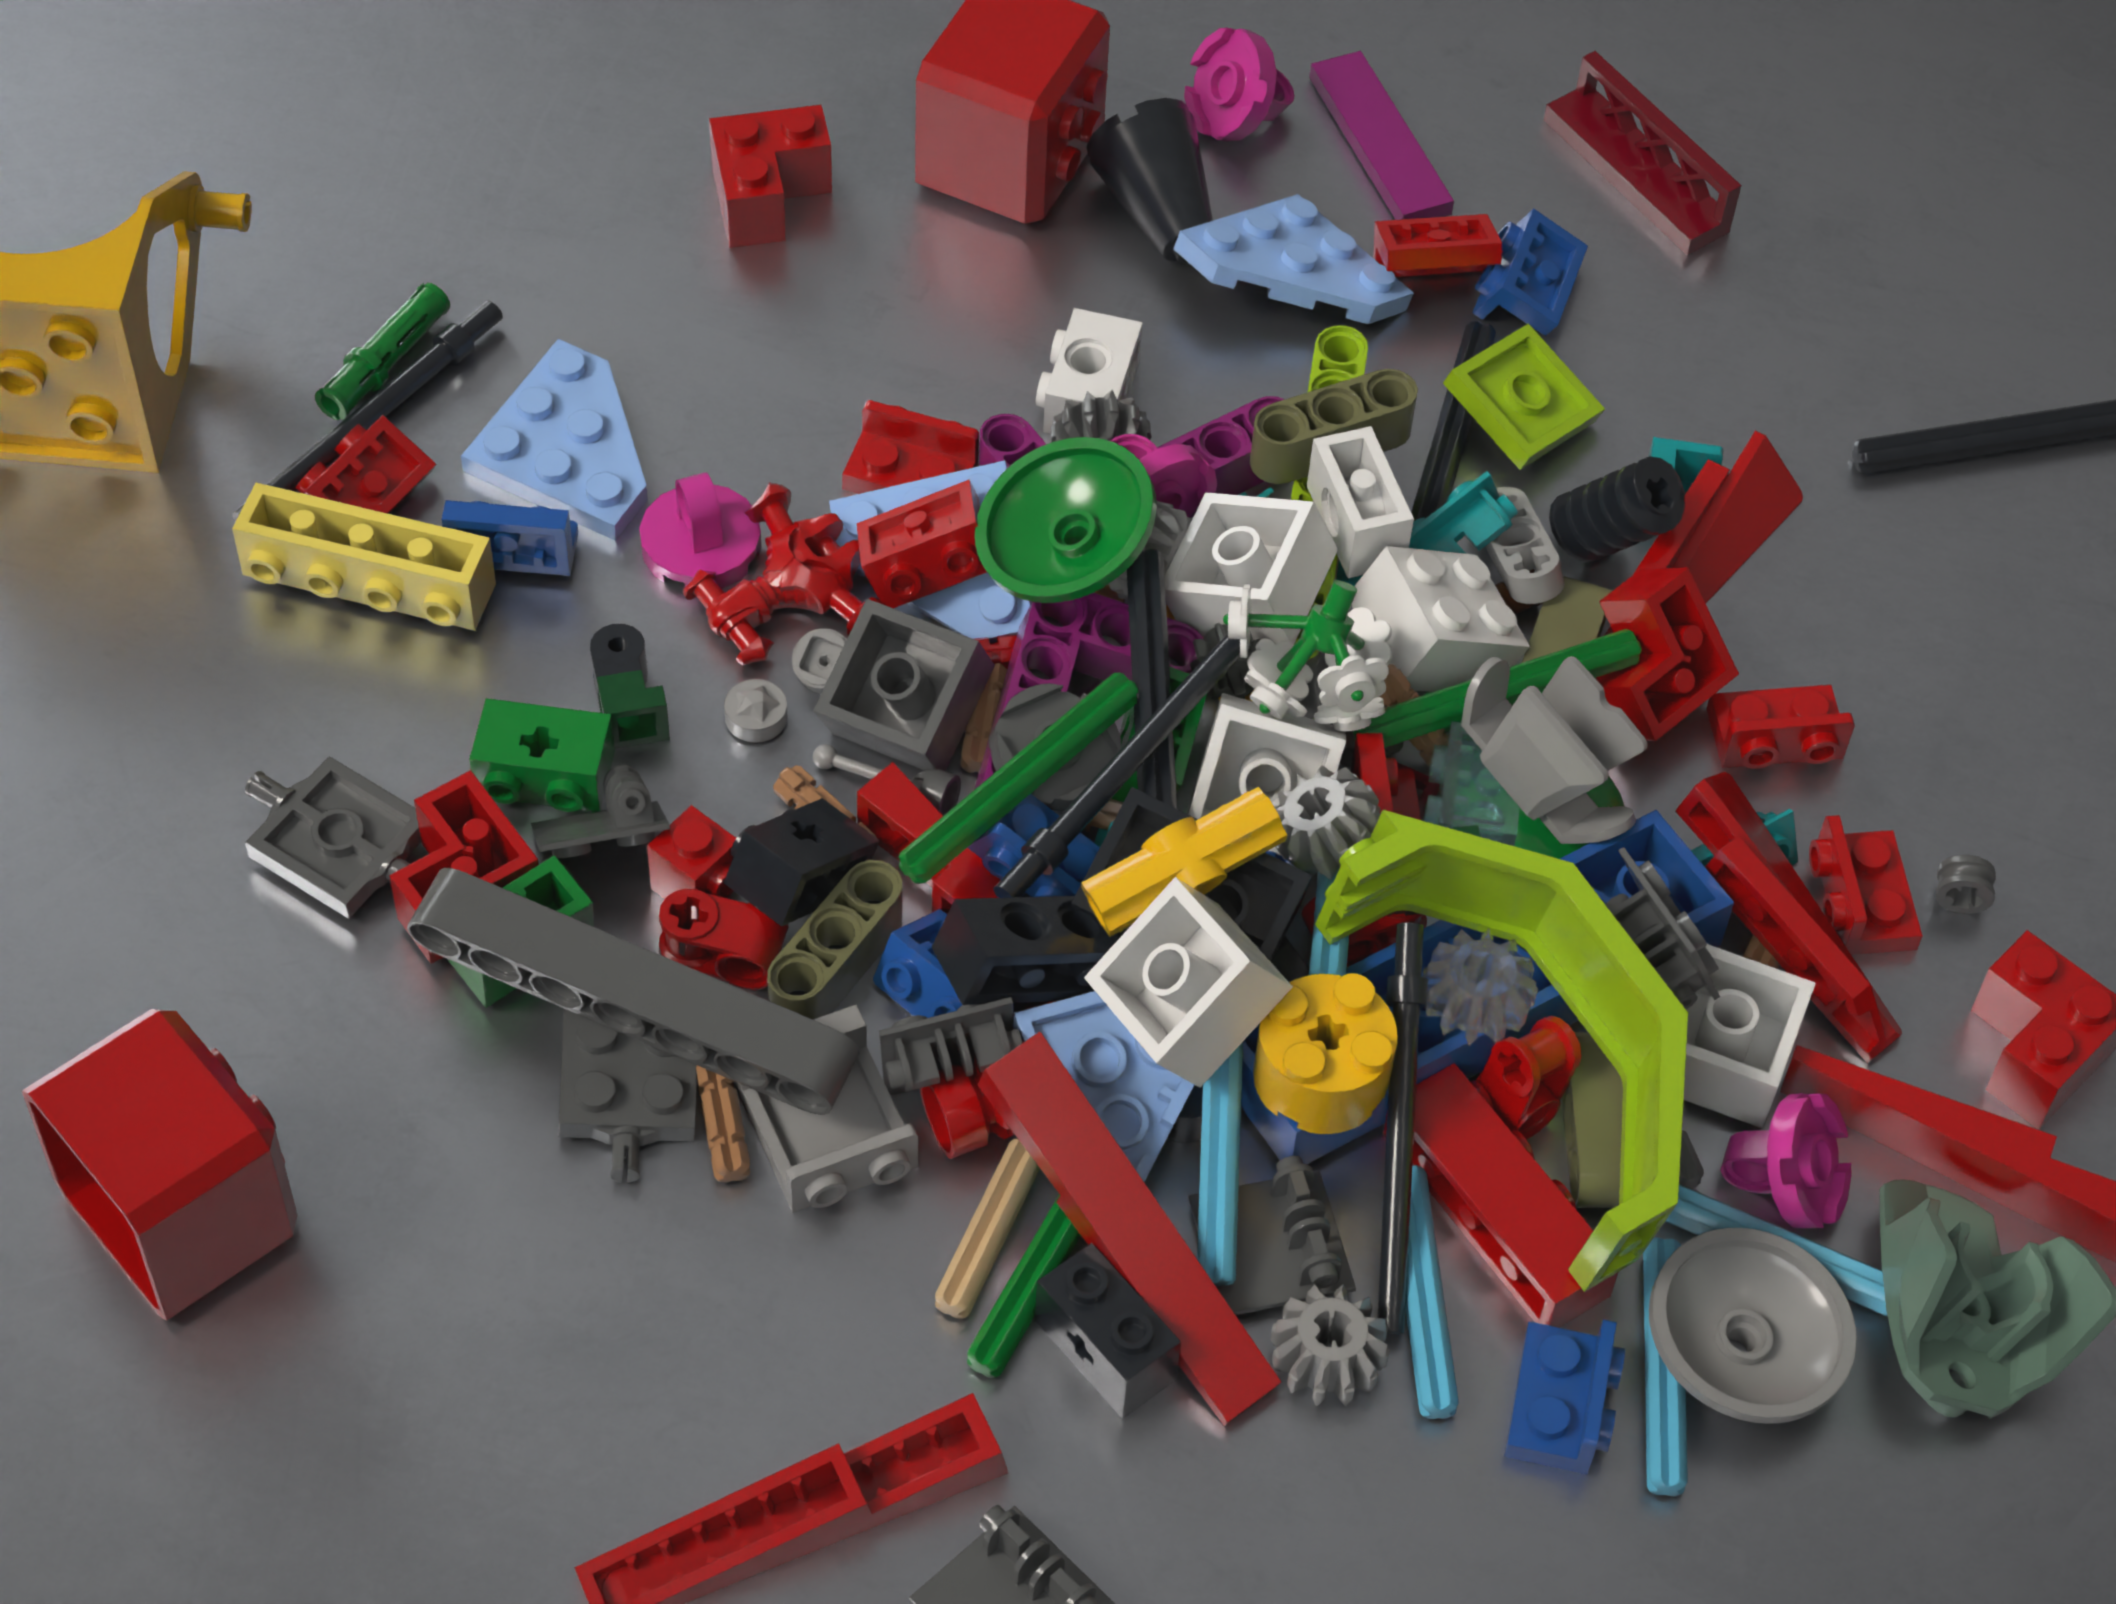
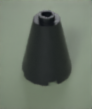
M1172 98L1147 100L1134 105L1138 114L1123 122L1120 121L1118 114L1107 119L1092 134L1086 146L1087 154L1093 169L1163 258L1169 261H1178L1181 264H1188L1183 257L1173 250L1179 232L1213 221L1196 122L1193 114L1189 112L1187 105L1182 100Z

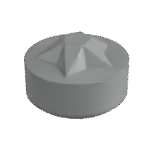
M825 628L810 631L797 642L793 650L792 667L796 676L806 688L815 693H822L847 641L841 633Z
M750 679L736 684L727 693L724 701L726 726L734 736L747 742H764L776 737L782 732L787 723V699L784 692L776 684L762 679Z

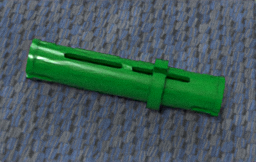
M430 282L420 284L416 292L362 347L352 348L343 359L344 366L323 388H319L314 395L321 411L334 420H345L350 411L369 391L380 390L389 378L388 372L442 315L449 311L451 307L450 301L444 291Z

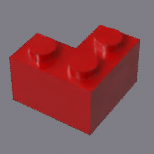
M822 104L709 118L712 170L729 248L786 241L784 199L832 193L831 142Z
M1688 567L1640 569L1599 601L1613 632L1624 629L1633 631L1636 639L1641 644L1642 652L1640 653V660L1636 665L1596 677L1595 679L1604 688L1607 702L1612 706L1621 708L1646 741H1657L1739 675Z
M471 770L414 799L421 843L429 854L389 875L398 920L408 932V923L439 870L443 868H454L503 888L539 865L536 855ZM414 940L430 964L443 958L424 948Z
M2028 930L1988 969L1971 1011L2010 1039L2011 1042L2003 1049L1985 1090L2040 1130L2115 1051L2116 994Z

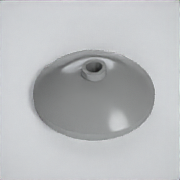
M1723 1228L1705 1232L1688 1240L1673 1252L1660 1270L1652 1287L1649 1302V1323L1655 1346L1662 1361L1674 1378L1691 1395L1724 1415L1743 1421L1763 1424L1797 1420L1814 1413L1829 1402L1844 1384L1850 1373L1856 1353L1857 1337L1854 1317L1849 1302L1831 1273L1810 1253L1785 1238L1749 1228ZM1729 1340L1739 1341L1745 1346L1747 1352L1738 1350Z

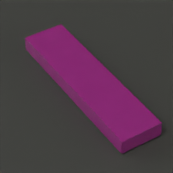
M1357 51L1311 63L1309 74L1311 82L1395 220L1452 215L1454 206L1452 196L1363 53Z

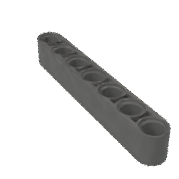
M454 868L439 870L407 926L410 936L417 943L435 954L812 1114L825 1115L830 1113L860 1054L859 1048L853 1040L834 1028Z

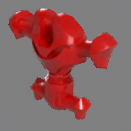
M769 482L761 497L744 512L753 523L766 522L772 534L765 538L768 548L766 555L768 558L765 562L766 569L762 573L763 577L758 576L755 580L750 581L743 579L735 587L724 592L715 581L716 572L697 570L692 581L683 589V594L687 600L697 597L706 608L708 624L714 634L725 638L727 641H732L741 651L737 655L736 661L742 666L767 660L769 650L774 642L759 636L754 628L769 621L773 610L791 607L824 614L832 608L848 621L846 625L848 638L865 601L862 602L851 593L853 589L852 579L861 563L858 540H852L841 547L836 543L843 530V521L835 513L795 521L793 524L788 514L791 491L782 484ZM874 597L868 598V599H870V600H872V601H875V602H878V603H880V604H883L882 601H880V600L877 599V598H874Z

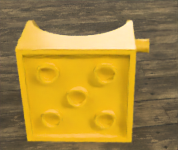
M183 171L142 196L137 211L112 231L92 241L75 247L44 253L19 254L0 252V459L159 473L190 363L202 227L247 232L252 213V204L249 201L250 195L248 193L233 194L205 191L199 174ZM173 224L178 243L171 347L164 373L156 360L150 335L147 301L148 254L154 234Z

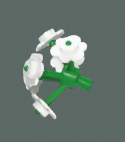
M1334 580L1324 605H1313L1309 616L1252 614L1251 584H1244L1241 601L1230 600L1229 613L1223 617V622L1228 625V639H1240V658L1248 657L1251 627L1303 629L1301 638L1295 644L1283 640L1275 644L1270 639L1262 638L1256 644V651L1252 652L1248 657L1247 665L1249 671L1244 680L1255 689L1250 695V699L1259 706L1261 713L1270 714L1278 719H1282L1286 712L1295 718L1306 715L1308 711L1299 701H1302L1309 692L1307 684L1312 680L1313 672L1306 663L1315 650L1325 653V661L1329 666L1317 678L1319 688L1322 690L1319 694L1322 705H1319L1317 707L1318 711L1314 713V721L1316 723H1333L1334 730L1353 732L1369 726L1371 718L1385 713L1383 698L1379 696L1386 691L1384 679L1389 674L1388 665L1393 657L1391 646L1387 643L1392 635V628L1383 620L1376 621L1374 613L1367 608L1358 607L1349 612L1357 593L1356 587L1341 580Z

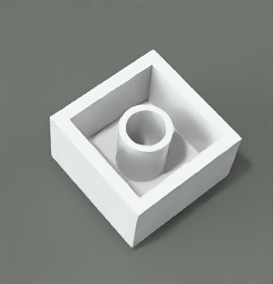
M1205 492L1164 576L1166 604L1176 621L1193 627L1202 637L1214 628L1216 623L1225 624L1223 617L1229 613L1230 600L1241 601L1244 584H1251L1252 614L1307 616L1338 548L1315 503L1312 501ZM1250 628L1253 640L1267 638L1275 644L1282 640L1294 644L1301 630Z
M1386 546L1354 586L1357 588V593L1352 602L1353 609L1358 607L1367 608L1374 613L1376 621L1383 620L1391 626L1392 635L1387 641L1391 646L1393 655L1390 664L1395 665L1401 670L1411 684L1410 689L1413 688L1414 691L1435 692L1471 680L1480 666L1491 657H1499L1508 662L1509 667L1514 666L1530 648L1517 625L1515 614L1505 604L1490 578L1488 567L1480 560L1478 555Z
M1222 693L1186 814L1199 819L1258 786L1269 797L1275 809L1280 807L1277 792L1293 791L1297 787V774L1307 780L1314 778L1321 765L1333 773L1337 772L1346 743L1345 731L1334 730L1333 725L1319 724L1307 717L1299 716L1295 718L1287 712L1282 719H1278L1270 714L1261 713L1259 706L1252 701ZM1276 847L1269 850L1276 852V854L1280 855Z
M1177 877L1166 886L1084 977L1156 1064L1199 1088L1203 1086L1293 988L1218 903Z
M1707 944L1705 947L1719 967V970L1709 976L1720 997L1714 1000L1704 986L1695 992L1698 999L1687 1009L1688 1026L1684 1100L1763 1129L1816 983Z

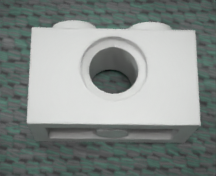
M1074 308L1067 330L1057 329L1054 336L1050 355V363L1055 364L1052 373L1043 371L1038 384L1036 406L1044 408V433L1051 434L1053 417L1062 413L1066 400L1083 402L1087 391L1095 398L1104 397L1111 390H1113L1118 401L1128 398L1140 362L1143 322Z
M1371 426L1314 438L1307 488L1338 548L1337 556L1347 578L1364 575L1386 546L1409 548L1414 521L1413 515Z

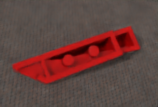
M1756 430L1754 431L1731 471L1714 461L1707 460L1684 495L1685 508L1682 519L1674 529L1658 535L1634 574L1640 569L1688 567L1705 603L1717 593L1803 500L1800 487L1766 435ZM1611 626L1608 628L1605 635L1614 633Z
M1721 772L1707 777L1696 784L1675 812L1714 855L1705 868L1734 901L1732 911L1787 973L1816 983L1810 999L1865 1062L1869 1063L1902 1035L1901 1028L1734 778L1727 772Z

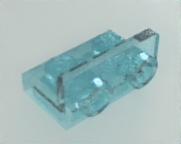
M1451 721L1446 746L1434 744L1428 782L1440 784L1439 795H1428L1423 821L1450 829L1453 827L1478 825L1480 837L1514 846L1517 837L1520 807L1483 765L1479 757L1482 750L1463 729L1461 722Z

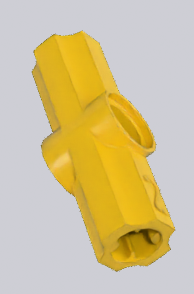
M1258 786L1251 791L1245 792L1235 800L1223 804L1218 809L1196 821L1193 817H1187L1166 826L1148 838L1141 846L1142 850L1081 882L1082 890L1097 920L1110 937L1132 925L1175 877L1205 895L1227 878L1226 873L1287 840V833L1269 797Z

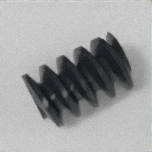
M1649 456L1639 460L1638 463H1632L1621 470L1609 473L1604 478L1600 477L1589 482L1587 485L1584 484L1573 489L1571 492L1568 491L1557 496L1550 505L1549 521L1551 531L1558 545L1569 556L1580 562L1593 563L1674 529L1682 519L1684 512V489L1679 475L1671 464L1661 458Z

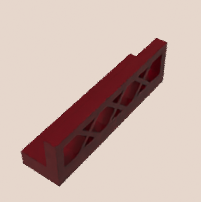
M1593 51L1583 56L1576 89L1546 104L1543 120L1687 256L1730 233L1742 185L1599 53ZM1597 81L1603 85L1608 100L1596 90ZM1633 114L1639 118L1645 134L1637 128ZM1669 147L1676 153L1681 168L1673 161ZM1705 181L1719 193L1717 201L1710 196Z

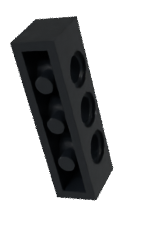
M1075 896L955 899L932 945V949L962 1005L985 1004L1009 997L1012 998L1013 1003L1060 1001L1095 991L1084 977L1125 932L1119 931L1109 937L1096 918L1071 906Z

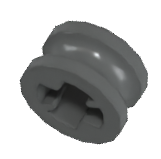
M1955 855L1946 858L1939 864L1937 868L1938 886L1936 888V899L1943 908L1955 913L1972 914L1985 911L1993 905L1995 900L1993 884L1996 880V871L1988 860L1973 855Z

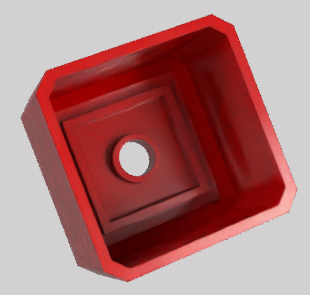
M965 0L922 60L916 78L915 183L1024 224H1032L1043 220L1067 183L1074 177L1077 168L1087 155L1086 146L1092 134L1105 122L1110 24L1104 12L1071 0Z
M150 1009L22 1090L52 1177L63 1196L156 1313L164 1320H169L293 1237L298 1214L285 1168V1159L281 1153L275 1130L276 1124L270 1112L256 1095L252 1094L248 1097L238 1085L236 1076L225 1057L216 1048L209 1050L177 1011Z

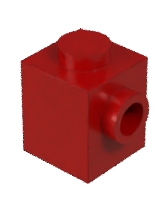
M691 805L669 825L670 829L663 830L647 845L651 890L664 899L672 892L684 888L698 889L708 894L728 898L734 891L724 884V880L733 860L731 848L736 837ZM695 906L691 907V919H697V908Z

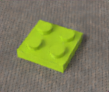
M1529 323L1452 369L1443 382L1446 388L1519 470L1595 423L1605 410Z

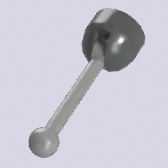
M828 744L818 746L813 753V761L821 769H830L834 766L869 779L874 778L882 771V769L838 755L836 749ZM926 769L916 774L912 780L909 779L943 816L957 805L961 790L960 776L941 769Z

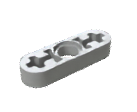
M1514 487L1496 488L1499 496L1504 494L1516 507L1518 514L1511 519L1512 527L1485 546L1510 596L1515 601L1524 604H1537L1553 599L1561 593L1565 585L1560 558L1554 545L1522 490ZM1535 568L1536 572L1530 573L1529 570Z

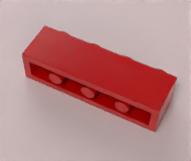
M1455 1063L1416 1085L1412 1166H1421L1426 1171L1431 1195L1535 1323L1560 1328L1611 1297L1619 1272L1584 1292L1568 1271L1594 1230L1576 1210L1575 1201L1567 1187L1557 1179L1551 1180L1536 1162L1533 1150L1527 1139L1515 1129L1510 1130L1497 1115L1490 1096L1483 1086L1477 1081H1469ZM1387 1115L1383 1130V1135L1385 1136V1138L1387 1131Z

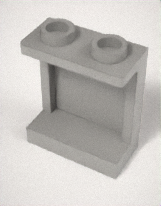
M857 1005L813 1019L845 1034L853 1040L860 1052L829 1114H812L740 1083L733 1082L792 1213L810 1206L814 1208L830 1206L841 1200L846 1193L873 1183L878 1185L893 1183L905 1176L909 1170L918 1167V1134L913 1124L904 1125L867 1048V1025Z

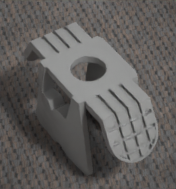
M1571 656L1562 662L1542 693L1537 687L1528 686L1521 692L1512 706L1506 699L1510 677L1508 662L1499 657H1491L1485 661L1475 673L1468 687L1461 726L1482 750L1479 757L1483 765L1521 810L1532 820L1540 818L1561 844L1600 842L1616 837L1632 828L1636 823V818L1631 808L1624 806L1598 807L1586 793L1604 783L1608 779V771L1647 749L1646 739L1624 711L1607 702L1602 685L1577 658Z

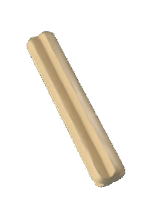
M1018 1138L1009 1142L935 1293V1307L940 1312L949 1314L954 1318L964 1319L969 1316L1040 1170V1167Z

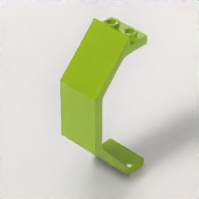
M1382 810L1370 838L1357 842L1340 857L1339 863L1341 866L1334 882L1325 891L1326 900L1315 925L1327 942L1331 945L1392 912L1401 910L1413 911L1512 941L1528 952L1621 1077L1623 1101L1619 1205L1604 1214L1568 1269L1585 1292L1636 1262L1678 1204L1688 1012L1574 863Z

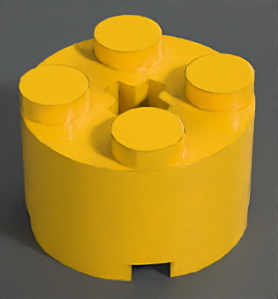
M1349 973L1343 976L1315 974L1295 979L1289 982L1293 988L1259 1024L1253 1065V1079L1257 1094L1265 1107L1274 1115L1278 1116L1279 1111L1286 1117L1298 1122V1129L1315 1134H1335L1354 1129L1372 1116L1373 1110L1384 1099L1388 1089L1398 1037L1395 1019L1387 1004L1375 992L1372 982L1365 976L1356 973Z

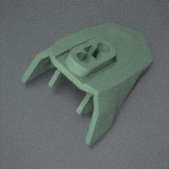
M1893 1180L1884 1183L1879 1189L1881 1263L1886 1311L1893 1347L1903 1377L1929 1406L1938 1413L1947 1417H1958L1968 1410L1989 1416V1419L2003 1413L2014 1406L2025 1394L2053 1381L2116 1317V1287L2097 1260L2074 1240L2061 1236L2040 1245L2029 1241L2021 1250L2002 1255L1994 1216L1976 1203L1947 1190L1912 1180Z

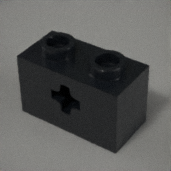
M821 798L800 808L789 809L782 815L759 825H750L745 828L732 845L731 856L733 860L724 884L782 927L813 913L851 868L858 863L873 859L880 840Z
M1092 1243L1037 1281L1035 1321L1122 1419L1176 1381L1181 1341Z

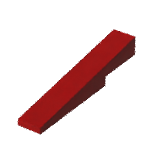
M891 762L857 791V824L862 822L880 840L878 845L899 862L900 852L943 817L894 762ZM966 848L926 882L932 887V912L941 909L948 914L955 899L998 898L993 888L1001 879L992 875L984 867L982 859ZM1056 1001L1038 1002V1003H1039L1040 1005H1045V1004H1049V1003L1056 1002Z
M1039 1031L987 1067L977 1085L1058 1191L1060 1197L1056 1203L1088 1245L1092 1243L1181 1341L1178 1365L1224 1426L1279 1386L1282 1383L1042 1033Z
M1796 1045L1780 1093L1786 1096L1801 1093L1827 1094L1838 1106L1847 1127L2066 1238L2074 1240L2081 1246L2116 1263V1181L2052 1159L2051 1155L2057 1136Z
M971 1393L846 1453H843L839 1443L574 1568L589 1604H685L1009 1474L1002 1451L974 1393Z

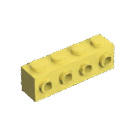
M257 482L253 486L232 528L242 575L252 577L265 584L278 583L311 591L323 598L337 597L366 604L382 612L395 611L428 619L430 622L440 626L453 625L475 631L496 585L489 537Z

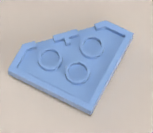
M1299 194L1181 230L1173 249L1213 284L1234 289L1237 280L1269 288L1268 298L1312 310L1316 301L1346 308V319L1365 324H1371L1405 312L1414 294L1395 277L1392 271H1387L1384 265L1379 264L1358 246L1352 236L1338 229L1317 210L1312 202L1302 198Z
M557 339L461 455L463 472L538 506L557 510H569L570 520L576 521L577 524L615 541L648 501L647 485L608 360L560 339Z
M1004 460L830 500L831 513H835L843 521V530L836 543L841 547L852 540H858L856 523L969 479L979 497L981 506L987 492L998 477L1008 468V465ZM860 563L856 573L863 577L866 574ZM984 573L909 602L907 605L929 619H935L956 633L972 639L988 637L989 643H996L998 636L1015 635L1018 633L1019 626L1032 601L1023 600L1009 594L1000 588L988 573Z
M1095 991L1014 1013L1013 1028L1019 1030L1022 1042L1024 1043L1039 1031L1042 1033L1139 1176L1145 1182L1194 1084L1156 1064Z

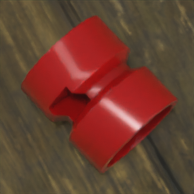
M974 1059L973 1075L966 1077L963 1068L958 1064L952 1065L954 1080L946 1082L941 1069L938 1070L940 1083L920 1088L922 1103L932 1132L941 1150L949 1159L985 1147L988 1144L989 1134L992 1132L1003 1140L1015 1136L977 1085L983 1072H979L976 1059Z

